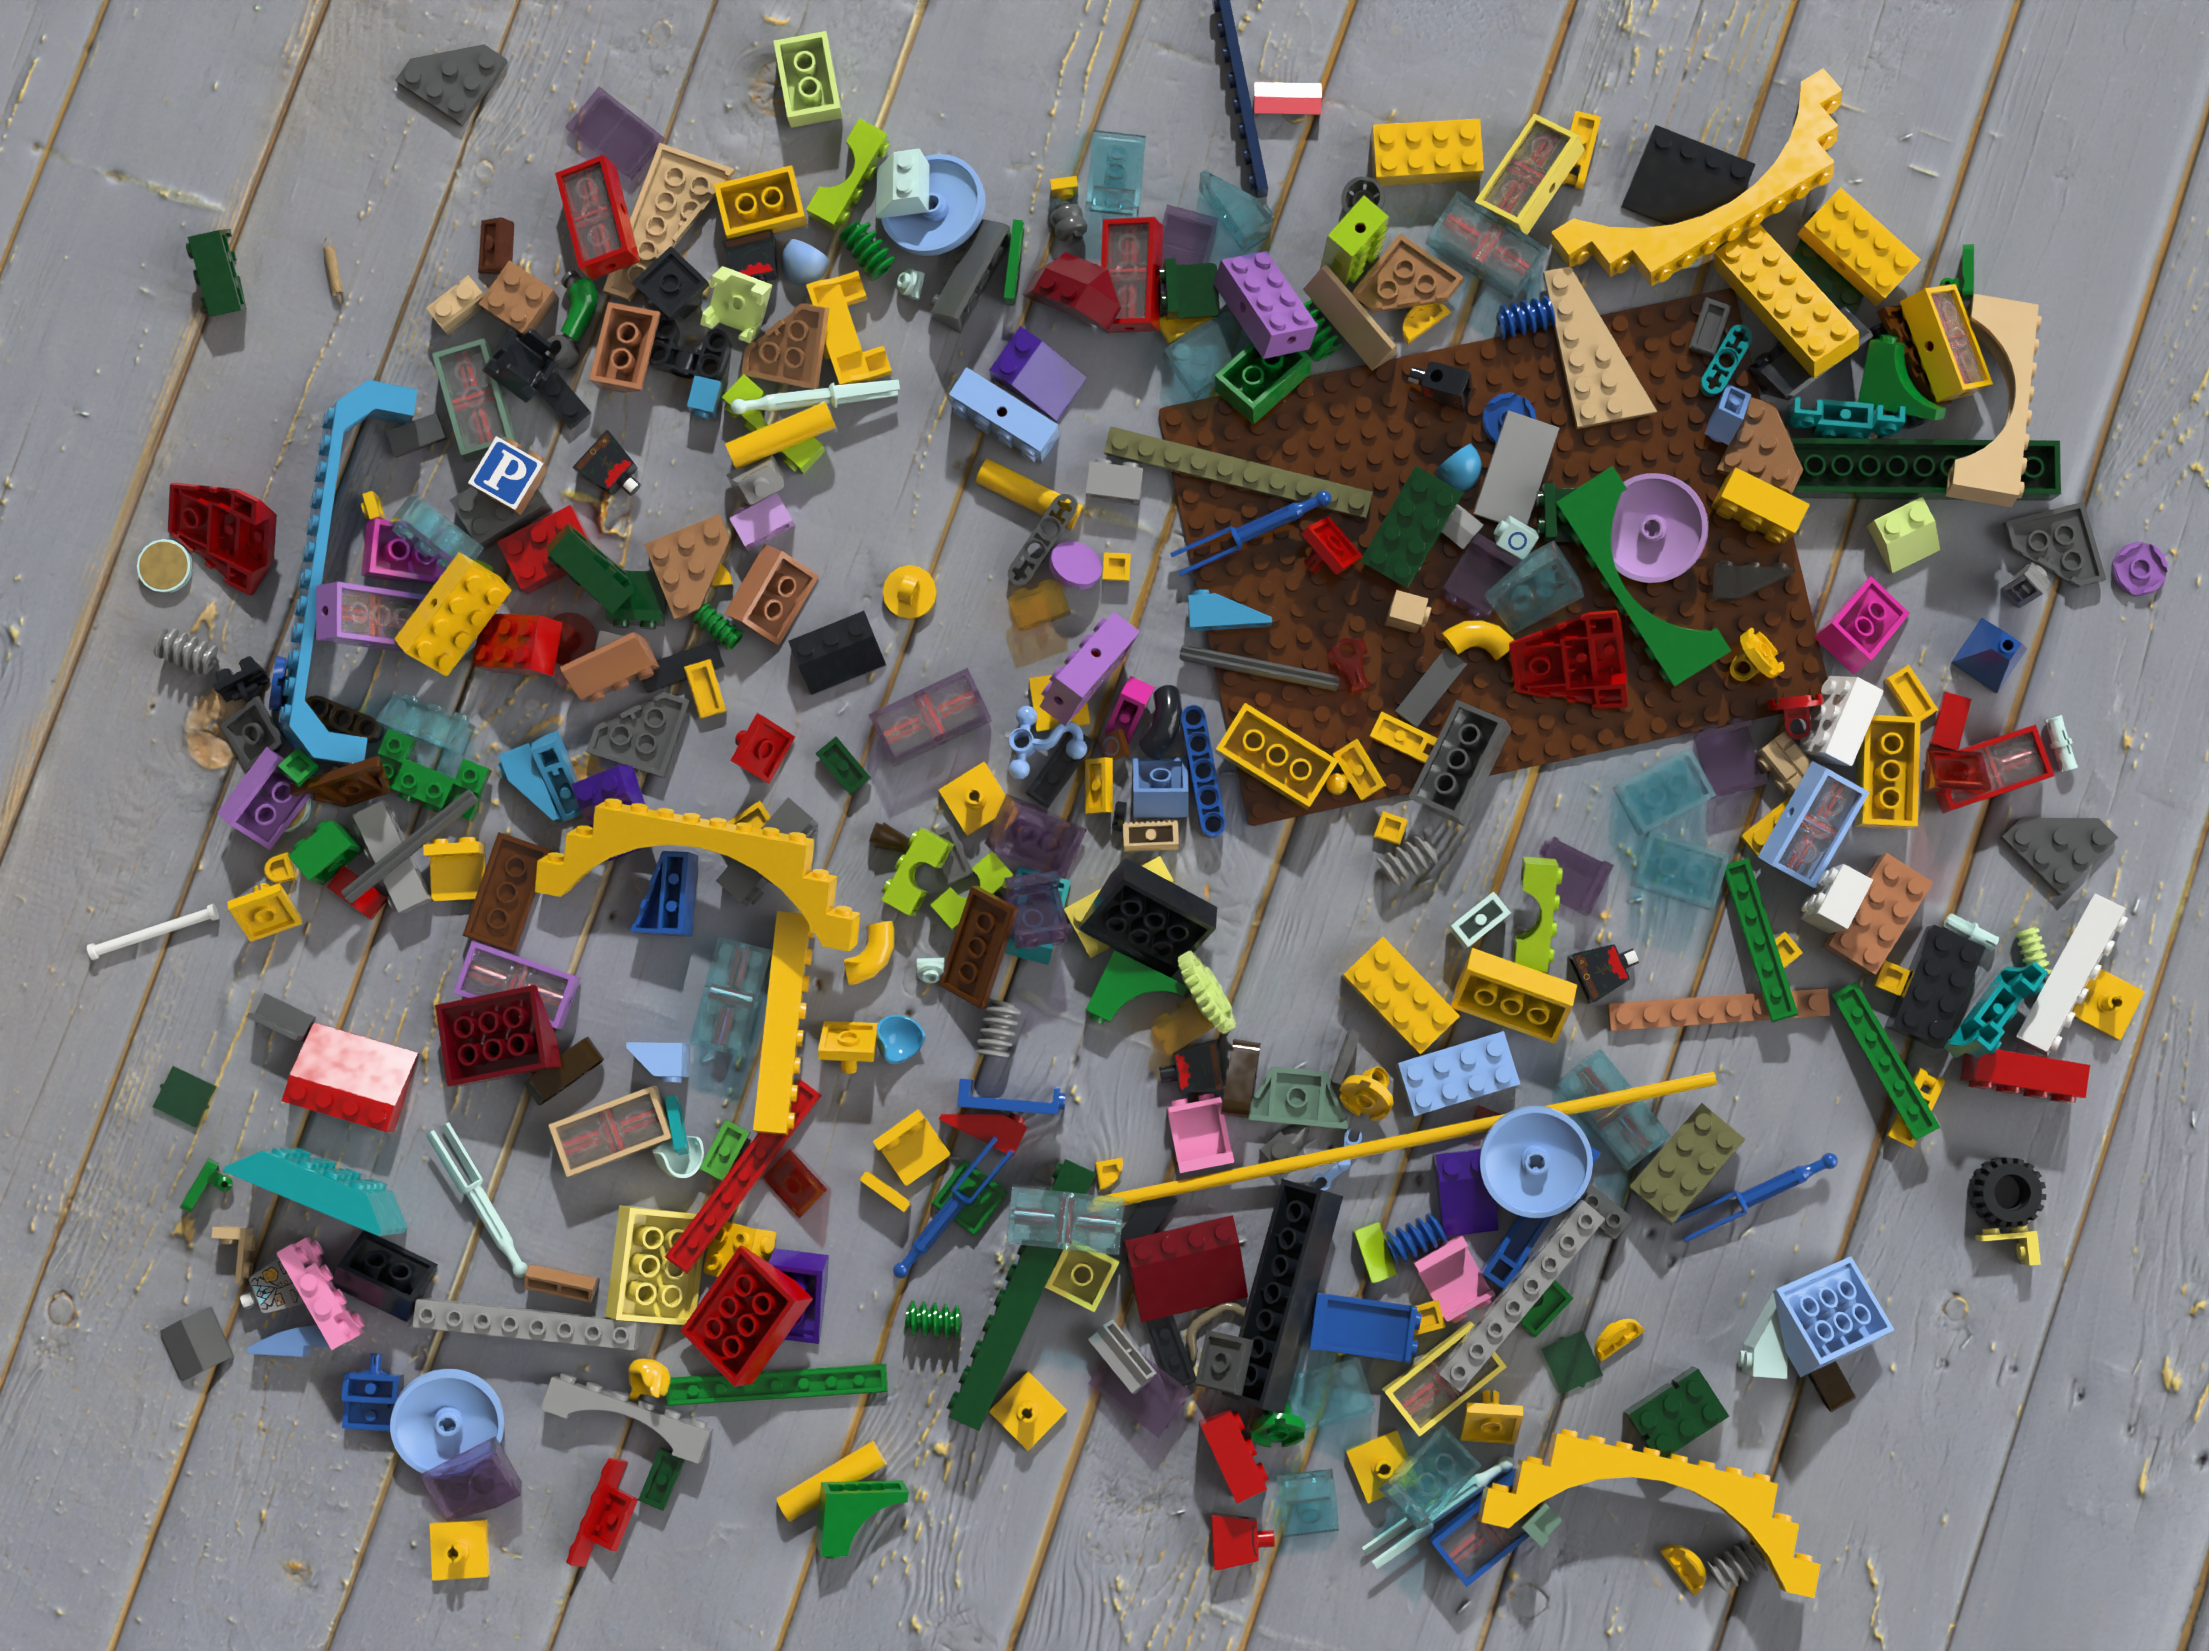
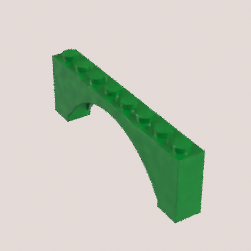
M1611 466L1557 501L1556 503L1559 508L1556 509V513L1563 523L1567 521L1574 529L1570 532L1578 547L1583 544L1588 551V554L1585 555L1586 560L1592 569L1599 568L1603 575L1599 580L1607 592L1613 590L1618 598L1614 601L1615 605L1622 615L1628 613L1633 621L1629 624L1631 630L1637 638L1640 636L1644 638L1647 646L1643 648L1652 661L1658 660L1662 666L1658 670L1666 684L1672 682L1675 687L1731 652V649L1717 627L1711 631L1694 630L1668 623L1645 610L1633 599L1623 585L1614 563L1611 535L1616 507L1621 494L1627 490V487L1614 467Z

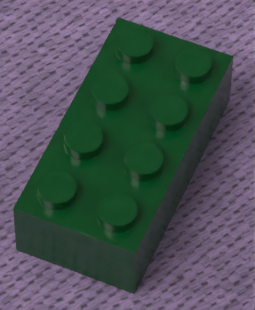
M1415 465L1360 561L1405 588H1410L1465 493Z

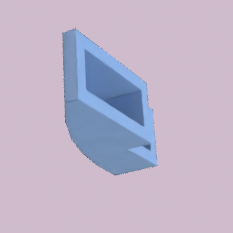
M317 1324L282 1331L267 1337L249 1347L247 1354L304 1357L310 1355V1346L329 1347Z

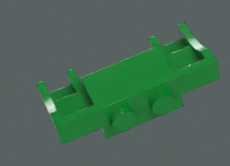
M388 728L378 754H380V760L390 782V788L399 792L398 797L411 803L418 799L425 802L424 808L438 813L440 809L446 808L465 791L471 790L478 798V802L460 817L473 822L492 770L463 758L455 778L409 760L416 744V739Z

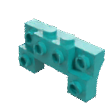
M1795 397L1792 405L1787 406L1785 425H1792L1797 429L1812 427V437L1868 439L1871 432L1878 436L1899 433L1905 423V406H1900L1896 414L1883 415V405H1878L1873 413L1874 404L1819 399L1812 409L1801 408V397Z
M2036 961L2021 968L2007 966L2002 969L1944 1048L1955 1058L1965 1053L1968 1055L1972 1053L1976 1058H1980L1987 1053L1992 1055L2001 1045L1999 1039L2005 1032L2002 1029L2003 1025L2016 1015V1008L2023 998L2030 994L2035 996L2045 985L2042 981L2048 972Z

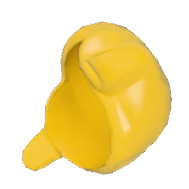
M642 1358L630 1364L628 1373L629 1384L632 1390L629 1394V1399L635 1400L640 1394L656 1398L667 1394L670 1385V1373L662 1363Z

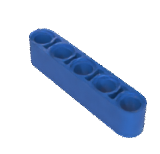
M1190 705L1181 714V726L1199 825L1205 837L1215 839L1225 829V818L1204 710L1200 706ZM1188 713H1197L1201 718L1200 723L1197 725L1188 724L1185 719ZM1194 739H1201L1205 742L1206 748L1201 752H1196L1191 748L1190 743ZM1200 765H1205L1210 769L1211 774L1208 778L1201 779L1195 773L1196 768ZM1211 792L1216 800L1212 805H1204L1200 800L1201 794ZM1214 818L1219 821L1220 829L1217 832H1210L1206 829L1205 822L1208 819Z

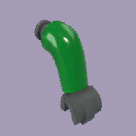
M575 270L566 273L561 280V284L567 288V297L571 304L568 316L561 329L563 335H554L547 339L552 344L548 351L553 355L561 348V351L555 356L556 366L560 370L573 369L578 364L580 350L574 344V341H580L598 305L599 297L595 285L589 278L580 277Z

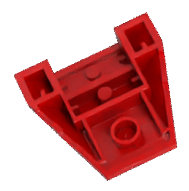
M171 483L169 491L168 532L191 553L197 552L206 560L205 565L208 568L218 570L224 576L223 581L229 586L249 596L253 595L274 562L277 514L260 499L239 489Z
M1617 610L1588 612L1509 642L1516 692L1549 699L1550 696L1567 699L1568 703L1573 704L1576 701L1592 704L1593 708L1598 709L1628 707L1627 666L1622 624Z

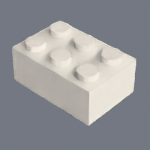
M1829 676L1821 689L1824 705H1817L1812 709L1810 732L1807 736L1800 739L1799 748L1804 754L1823 764L1852 766L1884 691L1859 677Z
M1845 864L1825 870L1812 896H1807L1802 903L1800 911L1803 913L1800 919L1827 934L1848 929L1873 879Z

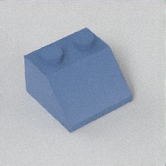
M1133 758L1134 818L1188 817L1187 758H1160L1159 760Z

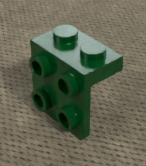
M1176 258L1164 260L1163 267H1159V282L1164 284L1165 294H1161V310H1166V320L1207 318L1219 315V292L1213 284L1217 273L1216 264L1176 265Z
M1544 483L1540 491H1537L1536 504L1537 508L1541 509V518H1538L1537 531L1538 534H1541L1542 543L1575 542L1570 534L1574 529L1568 521L1563 523L1556 513V509L1559 508L1556 502L1577 488H1555V483Z
M624 570L629 574L635 591L613 614L606 609L605 619L610 624H613L615 628H629V625H640L641 629L654 630L656 626L665 627L666 597L656 573Z

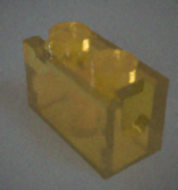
M1047 579L1038 583V588L1029 591L1027 588H1022L1012 592V597H1009L1008 600L1019 633L1070 615V609L1060 582H1053V579Z
M1191 998L1178 1004L1176 1007L1179 1011L1171 1016L1166 1012L1153 1020L1155 1026L1151 1030L1168 1057L1215 1028L1212 1021H1209L1202 1014L1196 1002L1192 1001Z

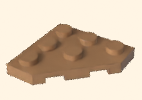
M1400 233L1351 294L1371 313L1447 302L1464 282V276Z
M805 303L799 304L788 316L779 320L765 331V334L758 340L745 347L741 375L745 374L750 377L809 389H818L829 308Z
M1750 398L1744 419L1728 445L1717 470L1720 474L1728 476L1736 467L1786 493L1792 494L1803 472V468L1781 419L1779 409L1774 403Z
M720 514L644 544L675 620L700 610L719 570L723 555L729 547L731 539Z

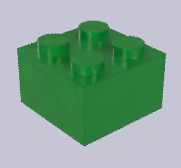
M330 820L328 822L323 821L313 830L314 834L307 840L304 838L298 841L292 847L293 852L288 857L309 881L324 885L339 872L343 865L346 866L362 853L364 848L344 825Z

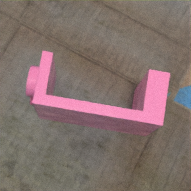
M1461 1235L1412 1261L1431 1298L1439 1300L1444 1321L1452 1320L1453 1324L1467 1317L1466 1311L1476 1307L1479 1310L1492 1302L1490 1298L1495 1296L1494 1291L1489 1288L1483 1275L1479 1273L1480 1270L1467 1248L1468 1245Z

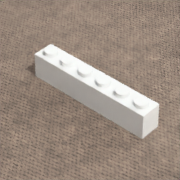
M2094 894L2019 1030L2016 1042L2046 1057L2050 1051L2056 1052L2063 1039L2059 1036L2063 1027H2070L2076 1015L2072 1012L2076 1003L2082 1004L2089 991L2085 988L2088 981L2097 978L2102 968L2098 964L2103 955L2108 957L2115 944L2111 939L2116 931L2121 933L2127 923L2128 918L2124 917L2125 907L2098 894Z

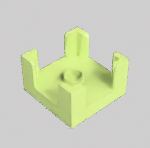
M722 266L712 275L710 288L714 287L710 306L702 314L700 325L713 329L718 323H722L743 331L738 339L751 343L760 334L772 284Z

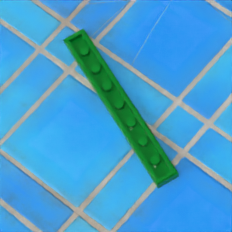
M887 1363L761 1371L753 1384L734 1387L723 1374L670 1377L669 1389L665 1395L666 1406L888 1392Z

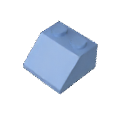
M627 1042L626 1048L653 1076L661 1077V1082L682 1083V1077H689V1044Z

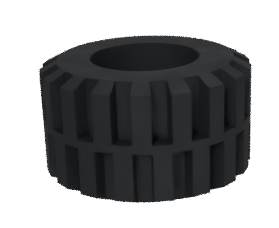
M1993 1158L1991 1161L1982 1163V1168L1976 1169L1973 1172L1976 1176L1969 1181V1185L1973 1186L1972 1191L1968 1190V1197H1973V1201L1970 1204L1972 1208L1978 1210L1976 1214L1980 1218H1985V1222L2000 1227L2015 1228L2017 1226H2025L2029 1224V1220H2035L2038 1217L2037 1211L2043 1210L2044 1206L2041 1205V1200H2046L2047 1194H2042V1189L2046 1188L2045 1182H2040L2039 1178L2042 1175L2039 1171L2033 1170L2034 1166L2032 1164L2024 1163V1160L2019 1158ZM2004 1176L2012 1177L2019 1186L2018 1201L2009 1209L2002 1208L1996 1201L1994 1194L1997 1182Z

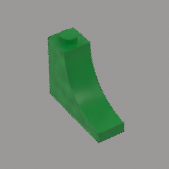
M1881 335L1880 339L1870 340L1858 402L1874 404V408H1877L1878 405H1883V410L1897 412L1900 406H1905L1906 415L1930 420L1944 419L1946 408L1930 402L1913 386L1905 366V343L1896 342L1897 337L1890 335Z
M1114 950L1085 1010L1090 1013L1089 1019L1103 1025L1104 1021L1111 1022L1115 1014L1127 1002L1138 996L1154 992H1165L1184 997L1188 988L1186 985Z
M904 1481L821 1482L816 1547L820 1556L828 1559L848 1556L851 1542L856 1532L870 1516L885 1507L908 1502L909 1491Z

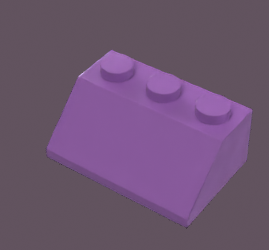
M266 747L217 813L229 825L271 850L312 794L302 793L298 797L290 794V784H293V782L278 770V765L285 759Z

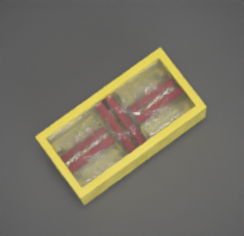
M1533 114L1475 200L1481 216L1526 238L1585 149L1579 135L1539 115Z
M1469 1320L1382 1389L1419 1437L1507 1368L1497 1353L1494 1352L1461 1392L1436 1372L1438 1367L1474 1326Z

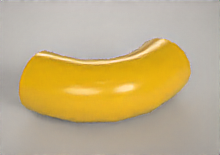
M1484 620L1463 621L1441 633L1447 645L1456 655H1459L1468 648L1480 647L1486 649L1496 661L1510 651L1509 642L1514 641L1500 626Z
M893 921L866 926L867 944L865 949L857 956L844 959L849 986L875 977L888 964L894 949Z

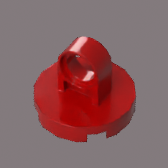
M1815 694V700L1811 699V695L1779 698V704H1775V699H1767L1768 711L1783 709L1786 732L1794 739L1804 738L1810 732L1809 706L1824 705L1823 694ZM1797 718L1802 719L1806 724L1805 731L1799 735L1792 733L1790 730V723Z

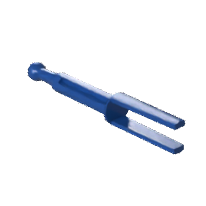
M1320 491L1309 500L1289 504L1236 529L1229 526L1171 552V557H1175L1228 532L1232 533L1237 544L1233 548L1179 571V575L1183 576L1239 551L1243 543L1295 521L1311 509L1318 506H1327L1331 502V495L1327 491Z
M994 1136L954 1184L951 1197L915 1239L910 1252L903 1261L894 1266L893 1273L897 1278L901 1279L908 1276L909 1268L914 1262L928 1252L965 1205H972L1014 1154V1151L1010 1149L971 1198L958 1189L998 1140L997 1137Z
M1826 1153L1820 1160L1814 1163L1797 1166L1741 1193L1734 1190L1681 1215L1675 1224L1735 1196L1742 1211L1684 1237L1683 1240L1686 1243L1746 1215L1748 1208L1806 1182L1813 1174L1824 1169H1833L1837 1166L1838 1159L1833 1153Z

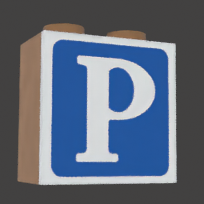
M496 436L468 483L478 492L521 516L549 469L543 463L545 459L532 451L527 454L521 451V445L512 439L506 438L504 441Z

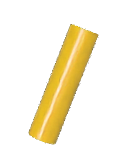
M822 402L727 442L725 445L737 470L835 429L836 425L826 402Z
M988 458L982 464L975 481L976 484L1041 516H1044L1053 500L1058 495H1061ZM1069 499L1066 501L1060 500L1059 504L1062 506L1058 514L1052 511L1050 515L1057 517L1064 523L1065 519L1061 518V515L1064 511L1072 510L1069 506L1071 501ZM1078 503V510L1066 527L1067 529L1073 530L1084 505Z
M874 1440L778 1496L776 1498L777 1503L786 1519L792 1522L819 1505L821 1482L860 1481L884 1467L887 1463Z

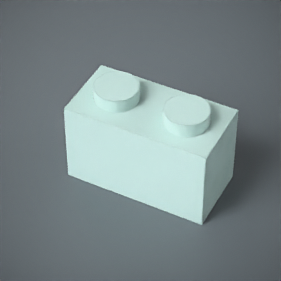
M1492 892L1450 925L1448 929L1462 947L1466 949L1511 914V912L1495 892Z

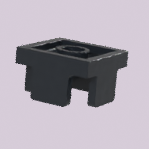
M672 246L632 282L633 286L643 295L646 303L654 311L660 312V316L664 315L670 322L678 314L683 320L686 319L702 304L700 294L710 286L709 282Z
M510 328L502 337L482 371L527 403L535 391L546 382L557 363L545 354L552 344L533 329H529L523 335H520Z

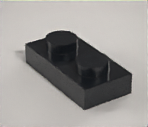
M556 371L550 374L546 382L537 389L540 395L571 430L591 414V411Z

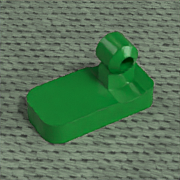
M1963 244V278H1944L1940 282V286L1956 284L1959 293H1962L1963 301H1970L1974 295V244Z
M208 1158L179 1208L190 1213L207 1183L214 1187L217 1186L222 1192L229 1191L233 1185L232 1178L217 1171L216 1168L219 1163ZM226 1181L228 1184L223 1185L222 1182Z

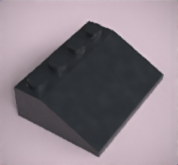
M1655 125L1621 207L1665 225H1673L1700 217L1730 203L1744 193L1756 164Z
M1125 857L1106 880L1079 924L1078 930L1171 978L1180 968L1177 961L1178 957L1187 951L1194 953L1216 930L1217 907Z

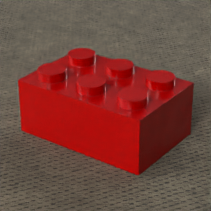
M571 505L497 541L521 590L527 595L569 574L562 567L559 569L549 561L546 548L567 523L591 542L577 512Z
M495 613L477 636L472 666L494 673L554 676L562 622L540 615Z
M1230 1407L1200 1420L1201 1428L1236 1503L1238 1504L1267 1490L1265 1482L1269 1481V1478L1262 1463L1256 1464L1253 1459L1257 1452L1250 1437L1244 1438L1241 1433L1246 1428L1238 1411L1232 1413Z

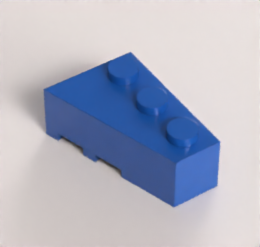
M662 851L649 882L650 887L646 897L642 899L641 909L635 924H632L629 932L692 937L699 855L690 852Z

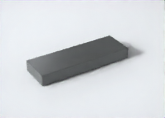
M1445 648L1395 710V713L1417 728L1467 664L1449 649Z

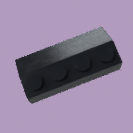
M1834 304L1859 331V346L1873 336L1872 332L1845 306ZM1780 341L1776 343V347L1770 352L1759 355L1755 359V363L1748 368L1763 394L1787 401L1825 373L1823 372L1816 378H1813Z

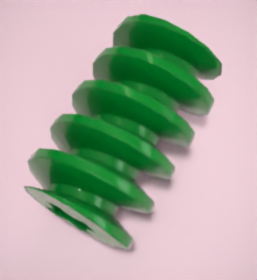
M857 221L843 230L839 240L846 242V249L852 250V257L858 259V265L865 267L864 273L871 276V281H875L891 268L896 258L895 256L885 257L890 251L889 248L879 249L883 244L882 239L873 241L877 235L876 231L866 232L871 226L869 222L861 225L860 221Z
M1310 300L1303 305L1318 327L1311 346L1306 351L1307 353H1314L1312 360L1318 362L1336 353L1343 343L1333 344L1338 336L1328 337L1327 334L1332 328L1331 326L1321 327L1326 319L1323 317L1316 320L1315 317L1319 313V309L1310 311L1309 308L1314 303Z
M911 1300L906 1311L904 1335L910 1327L913 1336L917 1335L919 1329H922L924 1337H927L930 1330H933L934 1338L938 1339L941 1332L944 1331L945 1339L949 1340L952 1333L955 1332L956 1340L959 1341L962 1323V1313H960L959 1305H955L952 1312H949L948 1304H944L941 1311H938L937 1303L933 1302L930 1310H927L925 1301H922L918 1309L916 1308L915 1301Z

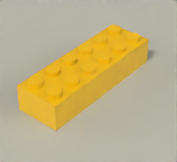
M1760 224L1756 227H1750L1736 239L1729 241L1714 251V269L1813 378H1816L1859 348V331Z

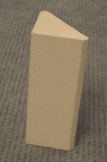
M1325 264L1303 291L1373 371L1398 354L1397 347L1327 264Z

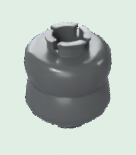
M1063 202L1064 206L1061 203L1058 204L1051 213L1050 222L1055 227L1056 237L1060 241H1067L1068 244L1075 243L1074 239L1078 242L1083 238L1088 226L1083 219L1082 209L1079 205Z

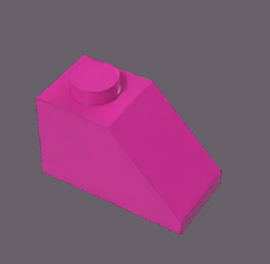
M1130 676L1120 693L1104 733L1107 734L1117 729H1123L1129 744L1155 687Z

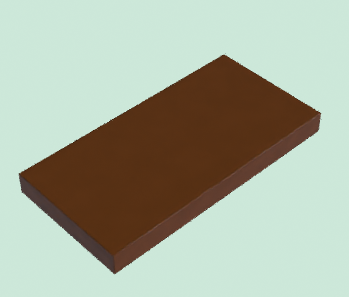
M498 832L462 936L515 953L536 894L537 861L548 855L551 849Z
M977 885L971 886L939 986L979 1009L986 1008L1019 908Z

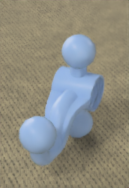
M1023 706L1017 711L1016 719L1020 724V728L1015 729L1009 737V743L1016 753L1015 759L1008 767L1012 778L1017 780L1024 779L1030 771L1026 757L1031 756L1035 750H1049L1053 748L1065 732H1070L1073 735V738L1066 745L1067 755L1072 759H1081L1085 756L1087 745L1083 741V731L1076 723L1070 721L1066 727L1059 723L1047 739H1035L1030 732V728L1037 720L1036 710L1031 706ZM1020 738H1029V744L1026 747H1017L1016 744Z

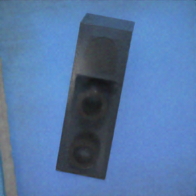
M1718 561L1717 565H1713L1709 569L1708 602L1736 603L1790 577L1796 572V568H1788L1786 563H1773L1771 567H1760L1759 562H1746L1744 566H1733L1731 561Z

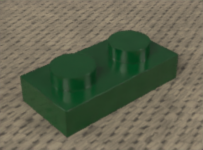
M837 736L815 753L850 796L872 779Z
M660 1447L638 1501L664 1511L683 1468L685 1459L673 1456L672 1451Z

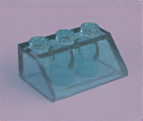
M404 693L403 697L394 694L377 716L376 721L389 729L461 756L465 755L476 727L469 723L470 717L457 712H454L453 716L443 713L444 707L429 702L428 707L418 703L419 698Z

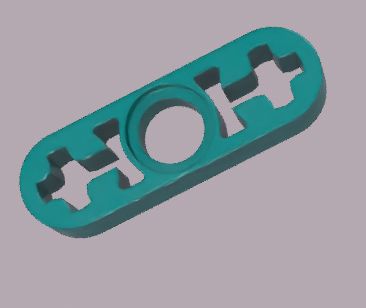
M1742 324L1735 325L1727 333L1699 382L1700 390L1704 395L1715 397L1727 385L1752 342L1753 334L1749 327ZM1741 332L1744 334L1742 339L1746 342L1741 341L1735 350L1730 348L1736 340L1734 335ZM1722 354L1730 355L1733 359V365L1729 368L1721 366L1719 356ZM1716 372L1721 373L1716 382L1719 388H1708L1709 382L1706 379L1710 381Z

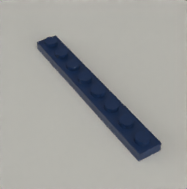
M1212 0L1214 13L1219 12L1221 20L1217 22L1219 38L1224 37L1226 47H1222L1224 63H1229L1231 72L1227 73L1229 88H1234L1236 97L1232 98L1235 114H1240L1241 123H1238V133L1240 140L1245 139L1246 149H1243L1245 165L1250 164L1252 173L1248 175L1249 187L1251 191L1255 190L1257 198L1267 197L1268 184L1230 0Z

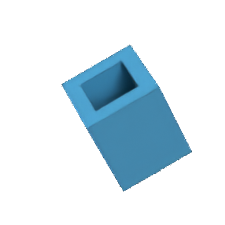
M694 375L687 408L690 413H693V417L702 420H708L709 417L717 418L724 390L721 381Z

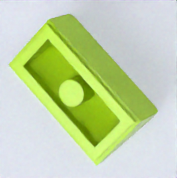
M1376 1222L1353 1230L1370 1283L1373 1284L1397 1275L1380 1223Z

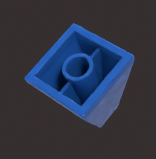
M1981 618L1951 663L1994 693H1998L2027 648L2002 629Z

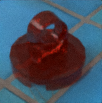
M570 612L558 614L552 618L562 622L556 658L557 664L563 666L595 651L596 631L587 618L578 613Z

